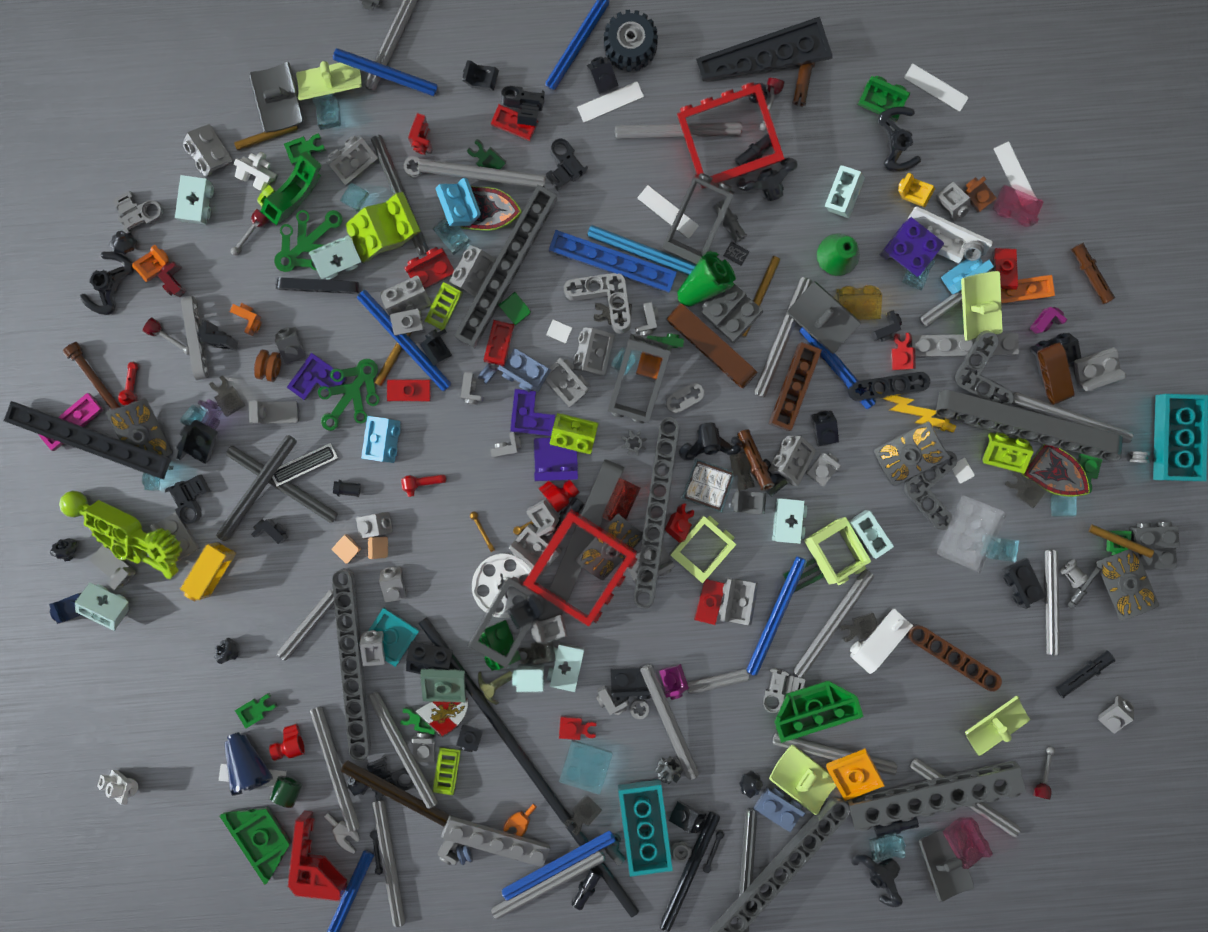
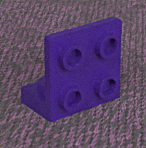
M910 217L902 224L879 255L884 259L892 257L913 275L919 277L942 248L944 242Z
M551 438L534 439L535 481L578 479L577 451L550 445Z

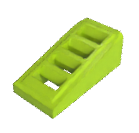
M443 282L426 316L425 322L440 330L445 329L463 296V292ZM447 291L450 294L454 295V299H451L448 296L444 295L445 292ZM441 299L451 303V306L448 307L440 303ZM437 307L446 310L447 314L444 315L437 311ZM433 314L444 319L443 322L441 323L433 319Z
M439 747L433 793L454 795L461 753L460 749ZM443 755L454 756L455 760L443 759ZM442 764L453 765L454 768H443L441 766ZM440 773L452 774V778L442 777ZM439 782L450 783L451 786L439 785Z

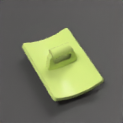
M323 61L318 68L296 73L299 100L362 87L360 70L343 63L329 65L327 61Z
M984 272L962 278L965 341L977 338L981 332L986 330L992 331L994 334H1001L1003 328L1000 272Z
M1015 696L967 730L965 734L975 752L980 756L1002 740L1009 742L1012 739L1011 734L1028 723L1030 718L1025 712L1019 697Z
M791 745L782 755L769 778L814 815L819 814L826 798L836 787L829 772L795 745Z

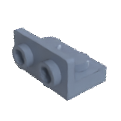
M516 348L513 349L505 366L499 365L497 368L503 372L502 376L511 382L514 379L520 382L519 387L527 392L531 390L539 392L551 371L548 367Z
M767 786L754 806V810L791 833L801 816L804 817L806 814L802 809L803 805L793 798L791 801L785 798V793L774 787L772 790Z

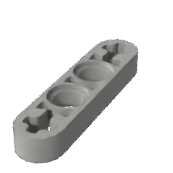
M194 296L184 297L181 299L193 375L196 380L208 378V366L204 343L200 342L198 337V330L201 324L197 302Z

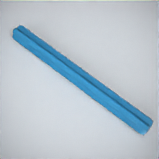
M594 225L590 226L587 236L687 275L696 266L694 263Z

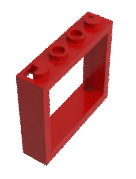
M754 82L741 86L742 90L735 93L732 89L721 93V98L713 100V97H709L700 101L701 105L693 107L691 104L680 108L681 112L677 113V117L697 175H700V173L704 174L686 118L752 94L756 95L774 154L710 176L712 177L711 181L719 184L720 182L728 181L784 160L760 84L754 85ZM700 184L701 189L707 188V187H705V186H703V185Z
M571 509L523 585L589 627L592 621L597 623L603 612L600 609L604 604L608 605L612 600L614 594L611 592L615 586L620 587L626 576L623 574L626 569H632L638 559L635 557L637 550ZM573 522L626 556L588 615L535 582Z

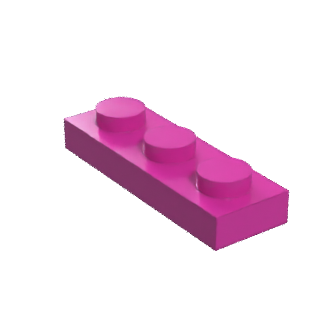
M86 393L58 418L84 427L104 409L90 393ZM38 434L51 451H56L64 444Z

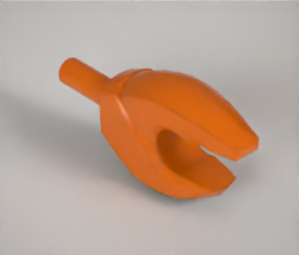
M532 804L525 813L520 811L510 816L504 824L503 831L506 832L510 827H515L517 831L514 832V835L522 837L527 831L530 822L529 816L537 806Z

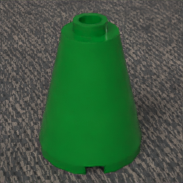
M836 233L827 236L820 243L817 250L819 266L832 276H843L850 273L859 262L860 252L857 242L845 234Z
M706 252L677 291L679 302L684 306L692 307L731 289L735 285L733 281L736 280V275L726 259L721 261L717 257L720 254L716 252Z

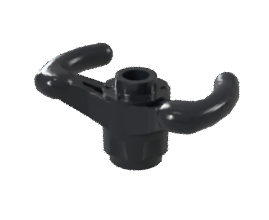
M905 106L892 107L879 114L878 122L887 130L890 153L884 162L886 169L889 171H906L921 162V157L915 156L905 163H896L901 153L912 146L913 140L912 133L908 130L900 129L890 120V117L893 115L913 116L915 111L912 108Z
M784 158L780 162L784 167L778 172L777 170H772V168L765 169L760 172V176L757 178L758 181L751 180L746 182L741 177L737 181V187L742 191L762 190L764 198H767L768 201L779 199L784 195L783 179L789 172L797 168L798 162L794 158Z
M104 251L101 253L102 259L118 261L122 263V267L108 272L96 270L91 275L90 283L99 292L103 306L95 304L86 294H81L79 298L91 311L110 315L115 310L112 297L119 282L123 277L131 275L134 272V268L132 267L133 263L122 254Z
M704 423L697 430L698 440L695 444L691 446L690 443H685L679 450V456L685 461H690L704 452L706 455H713L718 451L727 455H736L742 450L743 444L739 438L733 437L731 443L734 446L730 445L720 437L719 429L716 428L715 423Z
M863 854L855 855L852 859V864L857 866L861 862L871 869V883L877 888L886 889L891 897L881 895L880 902L890 907L901 906L903 900L898 894L894 882L900 871L898 863L890 857L883 858L879 863H875L869 856Z

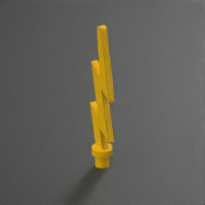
M900 396L881 398L898 404L889 409L890 411L922 416V418L914 423L924 424L930 422L933 427H938L942 431L947 430L952 433L956 429L957 425L950 423L949 419L932 418L936 414V410L907 405L914 401V399Z

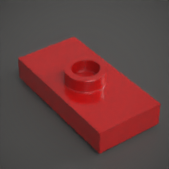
M499 104L491 121V126L531 142L537 126L517 124L518 112Z
M995 248L993 252L994 271L1000 272L1001 289L1017 290V249Z
M493 320L483 359L484 362L505 366L515 327L514 324Z
M387 380V401L431 402V380Z
M706 579L703 582L694 620L712 625L716 624L725 583Z

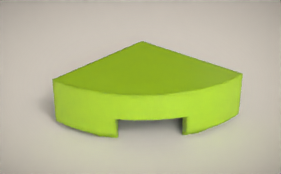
M270 185L261 192L257 199L261 207L266 197L275 192V189Z

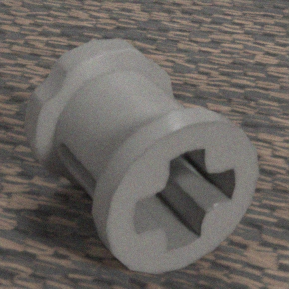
M1076 560L1069 561L1059 570L1061 574H1065L1070 580L1073 588L1081 586L1089 578L1087 574H1084L1079 569Z

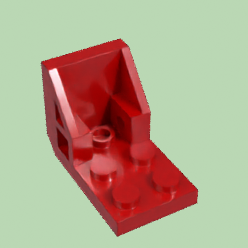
M304 810L295 821L288 887L295 896L339 901L347 888L348 879L326 856L308 854L312 850L313 840H310V831L313 832L315 818H312L313 811Z

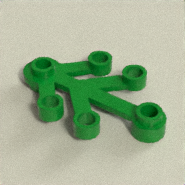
M305 210L298 211L296 214V219L298 220L297 245L291 251L290 236L293 234V228L289 224L281 226V251L274 258V263L278 270L289 272L295 266L311 267L313 270H317L312 266V259L296 257L302 252H310L324 246V244L312 243L331 227L336 228L341 225L342 215L336 210L329 211L325 216V221L307 237L309 213ZM301 212L307 215V219L304 221L299 219ZM331 215L338 217L336 223L330 222L329 218ZM285 226L291 229V233L288 235L282 232ZM283 257H287L289 259L288 265H283L281 263V259Z
M362 359L356 367L347 369L335 368L330 372V377L335 382L342 381L344 377L356 376V378L349 384L332 387L321 386L318 389L319 397L324 400L329 399L332 395L344 393L333 411L325 413L321 417V424L324 429L332 431L338 427V418L351 399H353L355 410L354 420L360 424L367 420V414L363 411L359 388L365 381L368 393L366 402L370 406H376L379 403V396L375 392L373 380L378 373V366L373 360ZM365 366L371 367L370 373H364L363 369ZM336 371L341 373V377L338 379L333 377ZM323 389L329 391L327 396L321 395ZM370 396H376L374 403L369 402ZM363 413L364 418L357 420V414ZM328 419L334 420V424L332 426H328L326 424V421Z

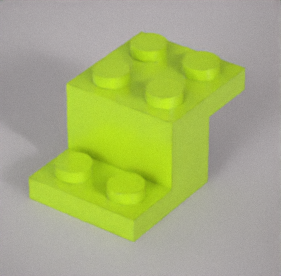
M403 192L396 193L384 203L364 207L345 224L362 263L370 261L379 253L400 248L420 232Z

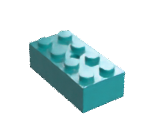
M1155 395L1153 480L1206 481L1208 395Z
M657 779L618 785L630 877L673 871L661 781ZM644 824H648V825H649V826H648L647 828H645V829L641 827V826L644 825Z

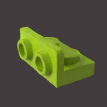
M557 413L550 445L591 454L599 423Z
M990 432L988 435L989 444L982 459L983 463L1025 474L1034 452L1031 443L1023 438L1014 439L1000 432L996 434Z

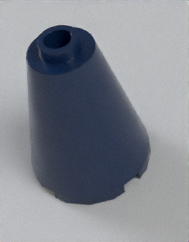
M237 732L227 737L228 740L224 742L231 796L243 794V789L244 791L256 789L273 779L271 772L245 734L240 735V732Z

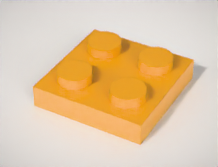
M866 748L826 764V768L844 801L884 787V781Z

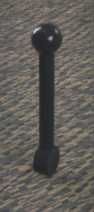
M372 830L370 837L373 839L375 853V873L381 875L383 868L380 867L377 843L378 834L377 830Z
M718 831L716 833L717 839L715 841L707 863L703 865V871L705 873H709L711 871L710 865L712 863L720 840L724 838L723 831Z

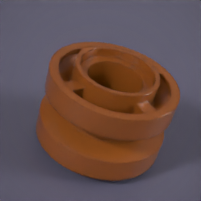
M264 349L259 352L254 365L256 379L262 380L266 376L267 381L275 382L281 368L280 353L273 352L269 355V351Z

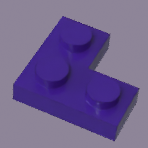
M311 353L286 388L303 400H306L317 384L327 387L343 385L348 378L344 377L340 382L333 381L330 377V372L334 368ZM336 371L333 377L338 379L341 377V373Z
M515 389L510 432L551 436L555 415L534 413L536 391L527 392Z

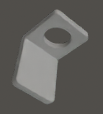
M419 309L390 315L394 335L416 331L425 332L422 313Z

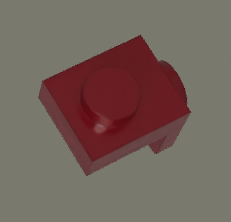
M174 261L166 263L160 269L161 272L157 276L164 283L162 287L169 295L172 296L174 294L181 297L186 291L173 275L182 267Z

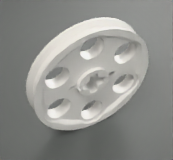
M501 553L488 557L478 566L472 579V593L476 603L484 612H487L500 590L498 585L501 584V573L503 580H506V578L512 579L513 576L519 579L522 575H529L531 569L523 560L515 557L513 554ZM508 559L514 560L516 562V569L513 571L506 570L504 567L505 561ZM492 564L496 569L495 574L492 576L485 575L483 571L484 566ZM484 584L489 587V594L487 596H480L478 594L477 588L480 585ZM510 586L506 592L508 598L504 595L501 600L504 603V609L500 612L495 611L493 616L510 618L507 610L514 606L513 598L516 595H521L524 599H527L528 596Z

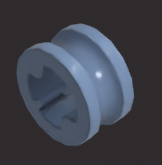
M489 363L479 374L478 379H483L484 383L488 384L498 370L496 368L492 369Z
M469 846L456 847L461 865H465L466 861L473 862Z

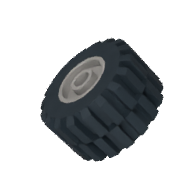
M625 10V14L619 12L617 13V18L612 17L610 24H607L605 27L604 50L606 51L607 58H611V64L614 66L618 64V69L623 70V67H626L627 71H631L632 68L638 71L641 69V65L646 67L648 62H652L658 42L657 28L654 26L652 19L647 20L648 15L645 13L639 15L637 10L634 13H630V10Z

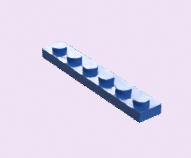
M555 230L549 247L550 252L610 273L622 274L627 279L670 293L677 273L665 267Z

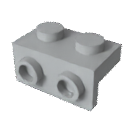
M210 124L187 132L183 141L184 148L188 154H191L197 169L206 178L211 175L212 171L231 164L233 159Z
M559 358L549 368L551 371L545 381L569 408L589 391L587 388L589 383L582 375L577 377L572 370L575 368L567 359L563 361Z
M529 523L509 549L515 557L523 560L532 570L550 540L544 535L537 537L535 535L537 529ZM556 548L539 574L540 576L562 552L561 549Z
M728 578L723 587L724 602L719 610L721 621L748 626L752 625L759 583Z

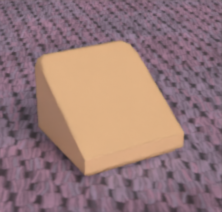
M345 534L332 550L348 564L362 548L348 534Z
M369 537L368 558L379 559L388 557V537Z

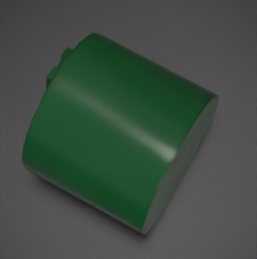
M278 776L269 799L277 805L293 808L302 784L296 779Z

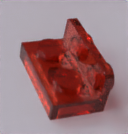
M619 478L602 518L611 521L617 514H620L627 520L641 487Z

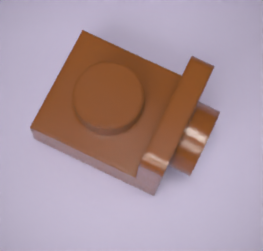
M984 176L979 180L975 177L966 184L968 189L964 191L970 197V204L978 213L997 199L984 183L986 180Z

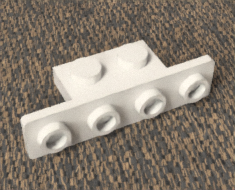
M915 207L908 216V219L912 217L942 240L944 245L937 254L959 263L964 255L963 245L966 242H980V245L984 247V252L981 256H984L992 246L993 241L919 207Z

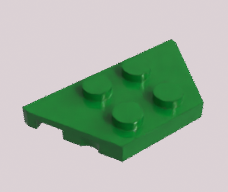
M268 807L223 812L220 815L221 820L263 884H267L289 848L291 841Z

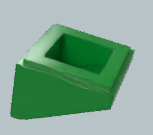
M516 292L499 304V307L514 325L531 313L530 309Z

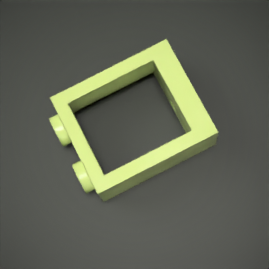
M703 515L689 530L685 541L678 543L669 553L702 583L736 546L733 542L735 539L733 535L726 529L722 532L717 528L719 524L711 516L706 518ZM705 524L726 542L727 546L707 569L702 572L680 551Z
M846 517L833 521L804 539L829 584L837 583L841 585L849 580V575L861 573L866 569L865 565L871 562ZM839 531L856 561L835 574L819 543Z

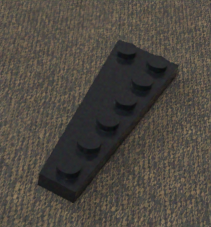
M819 16L697 58L696 61L702 80L708 81L830 60L833 55Z

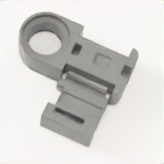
M130 191L112 200L120 214L118 220L123 224V229L126 233H132L130 229L144 222L150 224L160 219L163 215L162 205L153 200H148L140 205L134 204L131 199L133 193ZM150 204H155L158 208V213L153 217L147 214V207Z
M771 668L770 672L773 673L769 690H765L764 708L771 713L778 712L784 701L785 693L787 695L789 692L804 688L805 678L789 676L787 671ZM774 696L778 698V707L770 708L767 705L769 697Z

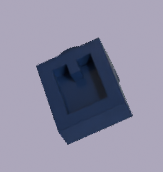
M81 593L49 604L51 608L50 615L57 624L81 616L75 610V602Z

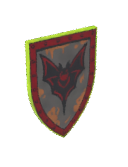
M471 186L481 215L470 226H461V228L483 231L497 230L513 222L522 211L516 201L501 190Z
M1044 444L1029 463L1025 474L1022 473L1030 481L1056 495L1076 497L1089 494L1088 479L1081 465L1071 455L1057 447Z

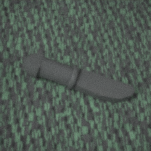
M1095 568L1082 588H1077L1076 593L1068 603L1070 608L1074 609L1084 595L1087 594L1086 589L1100 572L1099 568Z

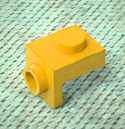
M908 173L900 181L898 189L902 199L925 208L935 187L915 179L913 174Z

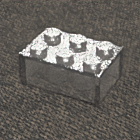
M962 495L936 554L980 574L1006 518V514L1004 511Z

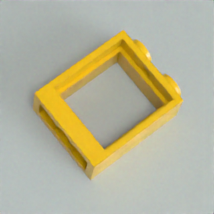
M220 542L207 544L180 590L184 591V595L193 601L211 597L235 557L236 552Z

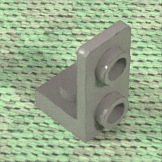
M249 401V423L298 422V403L296 401Z
M103 545L90 558V561L111 579L108 585L114 590L123 588L137 572L124 560L116 558L110 548L107 549Z

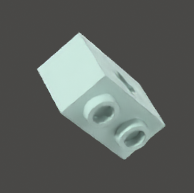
M840 166L825 204L829 212L850 218L865 180L861 171Z
M180 175L175 212L177 220L206 225L207 219L209 220L211 216L209 201L214 194V187L209 180ZM197 197L199 198V201H195L194 203H192V201L196 200Z
M349 235L309 252L320 278H326V280L336 277L338 275L337 272L344 269L346 271L358 267L357 264L361 262ZM333 255H337L339 257L338 263L332 261Z
M776 498L773 541L801 544V539L805 538V527L802 526L803 518L807 516V505H804L805 501ZM791 515L795 519V523H791L789 527L785 520L789 519Z
M865 510L848 521L871 558L877 559L894 547L871 511Z
M89 582L76 600L75 610L76 613L115 631L129 611V602L124 596L120 594L115 595L104 586L94 585Z
M559 642L558 647H554L551 659L555 660L554 668H549L547 680L551 681L550 687L575 692L584 647ZM564 661L568 662V666L571 667L567 668L566 672L562 671V667L559 666L563 665Z
M544 664L518 665L517 670H514L512 674V685L517 686V692H543Z

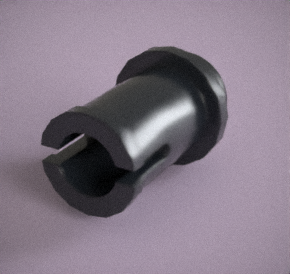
M340 479L339 481H334L333 494H337L338 497L340 495L360 496L361 483L342 482Z

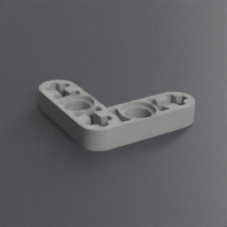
M609 273L568 280L565 283L564 293L566 298L571 301L608 296L613 330L619 334L630 330L629 304L626 283L622 274ZM618 280L619 292L615 293L613 281ZM594 282L599 283L601 287L598 291H591L589 289L590 284ZM584 284H585V290H586V292H583V287H582V285H584ZM573 286L577 289L574 294L571 292V287ZM615 299H622L625 303L622 307L616 308L613 306V301ZM618 314H622L624 326H619Z

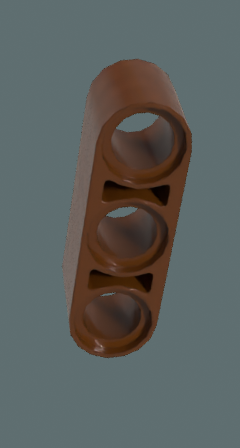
M1058 342L1038 350L1037 356L1045 391L1051 404L1055 405L1074 397L1073 383L1063 346Z

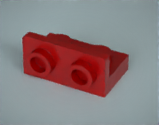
M417 113L408 136L411 147H414L413 150L423 155L426 152L431 154L433 149L430 141L427 140L430 132L429 124L424 115Z
M435 247L426 252L427 256L421 259L416 257L408 261V266L404 267L410 278L419 276L424 289L452 276L454 268L443 248L438 249V247Z

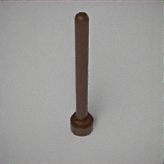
M73 342L65 347L63 353L68 359L71 358L72 361H76L111 409L119 408V404L82 356L83 349L79 343Z

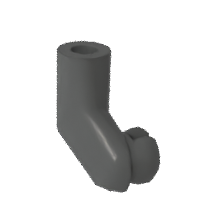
M613 833L615 842L605 847V851L619 866L626 858L618 850L621 837Z

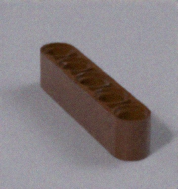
M680 303L666 318L671 326L740 388L744 389L758 374L747 361L683 304Z
M912 624L913 627L906 634L910 642L988 691H996L1001 687L1002 679L996 672L919 624ZM920 629L922 635L919 639L915 640L913 633L915 630ZM939 641V649L932 651V643ZM956 652L958 656L957 660L955 662H950V655ZM975 664V671L968 674V666ZM992 675L993 682L990 685H986V678Z

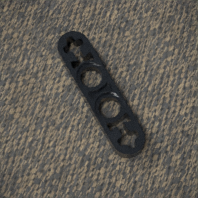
M278 277L276 278L275 289L359 294V282Z
M915 372L861 380L849 387V396L854 401H866L919 393L930 386V378L924 372ZM918 378L919 380H923L922 385L913 384L910 386V382H913ZM896 380H901L904 383L902 391L896 389ZM877 382L884 386L882 394L875 391V384ZM858 386L859 389H866L869 387V391L864 392L861 395L859 393H856L855 389H857Z

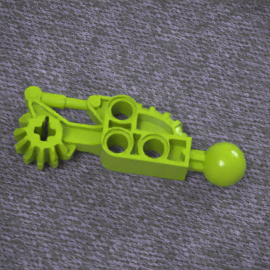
M72 490L66 492L61 497L59 503L61 512L67 517L73 518L84 515V526L92 531V536H95L99 543H102L107 549L110 548L116 558L120 560L129 559L137 564L143 561L163 572L167 579H171L178 573L179 570L176 562L183 549L179 546L181 542L176 539V535L171 534L170 530L165 531L163 528L147 534L142 531L141 523L135 517L100 500L90 506L86 496L79 491Z

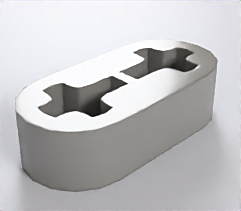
M693 383L673 393L666 400L667 409L672 413H678L699 402L704 396L702 386ZM690 388L699 389L700 392L697 394V399L694 396L689 399L686 398V395L691 392ZM683 397L684 401L679 404V409L670 407L672 398L678 400Z

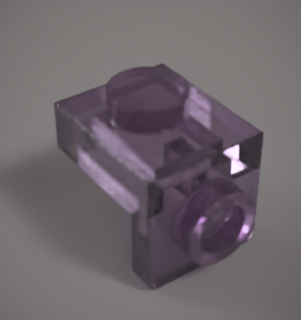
M210 399L206 401L199 400L197 404L208 409L201 422L216 430L220 424L218 419L223 411L218 409L219 404Z

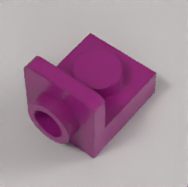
M1048 307L1040 313L1029 329L1035 334L1046 332L1052 326V321L1060 325L1066 323L1068 319L1063 316L1064 313L1057 307Z
M681 664L663 668L659 671L666 690L664 692L666 698L670 697L671 700L678 699L683 696L682 693L689 689Z

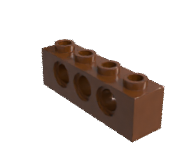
M803 342L798 344L768 424L786 431H792L822 349Z

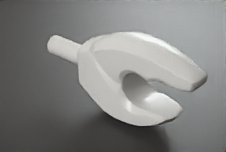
M327 813L324 817L334 827L332 833L337 844L344 850L354 854L356 850L345 837L349 835L359 842L358 832H348L345 821L341 820L337 823Z

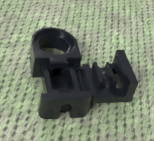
M504 87L501 91L502 104L507 107L522 109L521 112L518 111L517 124L537 126L538 112L543 110L545 91L542 90L541 93L524 91L523 87ZM506 95H515L516 97L507 98Z
M559 138L552 143L550 151L552 157L558 163V168L553 172L550 170L546 173V177L556 190L559 191L568 181H576L587 172L588 166H582L574 156L575 150L567 140ZM562 144L566 147L567 151L565 154L559 155L555 152L554 147Z
M202 474L186 482H177L165 489V493L170 492L178 506L175 511L183 523H195L201 518V510L194 499L197 498L196 495L199 493L203 495L211 491ZM187 508H191L195 512V517L192 520L185 516Z
M386 756L367 764L369 772L404 791L409 790L414 785L412 779L408 784H402L399 781V777L402 774L409 775L406 768L395 771L392 774L390 771H387L385 767L387 765ZM372 789V791H375L376 800L381 801V797L384 795Z

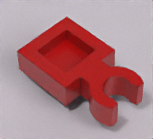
M896 333L894 341L898 348L892 349V369H916L915 348L909 347L912 341L911 333H906V339L903 342L900 340V334Z
M686 503L677 507L676 512L671 514L665 527V531L679 543L685 541L692 526L688 519L694 516V510L685 512Z
M561 716L559 739L580 740L581 734H585L588 738H595L596 733L588 732V728L596 726L597 722L588 721L582 724V717Z

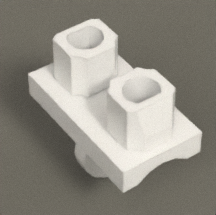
M259 152L257 156L251 153L248 158L235 159L234 165L237 166L235 177L242 181H248L251 174L256 176L253 186L260 191H263L270 182L276 181L278 175L268 170L270 163L265 161L266 154L264 152Z
M112 770L110 775L100 776L98 788L106 790V795L109 798H114L120 804L127 805V797H131L137 792L138 783L132 778H126L118 770Z

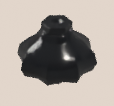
M121 230L112 236L109 246L113 248L114 253L126 255L128 252L134 251L137 240L131 233Z
M70 538L60 539L52 545L50 554L57 559H63L65 562L73 559V554L76 551L77 542Z
M226 638L215 647L216 653L214 658L219 664L229 660H236L239 652L236 651V646L231 638Z
M753 771L742 774L741 781L739 782L741 793L748 798L759 795L763 786L760 776L756 775Z
M352 777L348 778L347 788L354 796L364 795L367 789L370 788Z

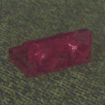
M1003 185L993 210L997 211L998 215L1003 218L1009 219L1011 217L1018 220V224L1029 227L1038 223L1039 218L1037 216L1044 201Z
M959 817L942 831L956 857L962 861L963 869H969L982 857H991L993 855L989 848V843L984 839L979 830V825L971 817Z

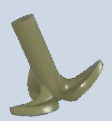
M478 672V684L489 702L495 705L499 704L493 698L496 689L512 680V672H507L489 684L483 681L482 672Z

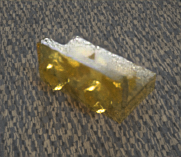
M867 285L863 288L844 286L842 289H836L838 302L858 320L881 319L882 293L879 288Z

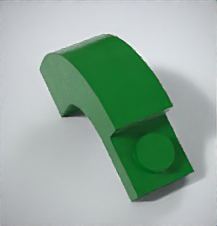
M307 151L300 154L290 177L277 191L266 197L260 212L276 226L288 218L304 202L321 177L319 171L322 165Z

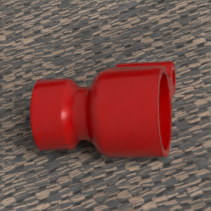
M571 480L564 483L563 488H558L550 481H547L538 488L557 513L569 504L570 497H575L580 493Z
M298 724L284 727L283 742L281 744L277 742L269 746L273 761L280 760L283 756L294 758L305 754V746Z

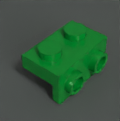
M871 76L857 105L880 114L889 108L904 106L911 93L906 91L907 89L901 85L887 83V80L883 77ZM893 115L890 119L896 122L900 115Z
M502 620L485 628L478 642L506 656L514 639L506 620ZM518 649L509 665L521 660ZM485 656V662L491 671L504 668V666Z

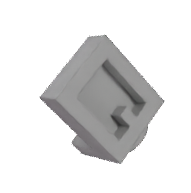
M954 182L936 194L937 200L951 212V218L954 221L959 217L962 218L967 215L971 209L970 197Z
M464 372L460 398L465 399V403L478 405V401H483V396L471 395V392L476 390L477 379L473 378V373Z
M509 432L511 445L508 446L507 442L496 443L495 448L490 449L491 456L494 458L518 453V448H521L519 435L515 436V432Z
M821 453L806 474L824 487L835 471L840 469L841 465L837 463L839 459L831 453Z
M383 631L362 633L360 650L363 666L385 665Z
M417 732V735L412 737L413 757L416 762H435L436 735Z
M444 840L437 854L440 856V860L448 865H451V863L456 865L459 859L457 854L452 851L456 849L458 843Z

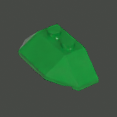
M827 680L787 693L774 723L780 742L783 743L864 716L856 695Z

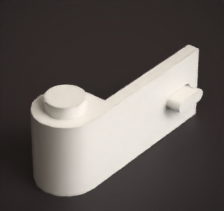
M892 609L866 641L861 643L857 641L850 648L852 652L850 657L869 674L873 673L913 625L898 611Z

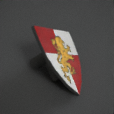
M466 699V703L433 701L418 709L416 713L437 732L438 736L443 738L456 729L465 718L468 710V699Z

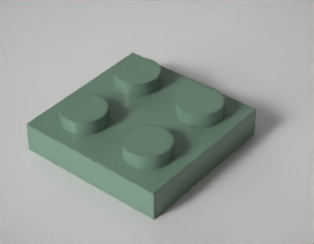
M421 669L420 680L423 701L466 703L465 671L456 669Z

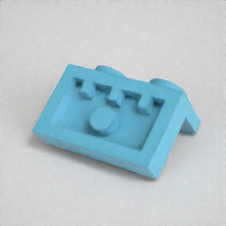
M462 178L457 184H439L435 188L449 226H470L481 215L467 178Z
M980 258L975 261L965 259L941 276V279L953 295L962 290V278L987 272L994 266L990 260L983 263Z
M367 416L361 458L394 463L397 455L401 422Z

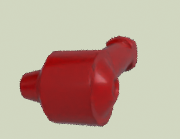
M134 361L127 365L128 372L125 390L121 391L118 396V400L122 405H128L138 400L134 392L138 364Z
M412 475L405 476L401 479L402 490L407 492L408 497H412L418 486L446 483L447 478L445 475L421 478Z

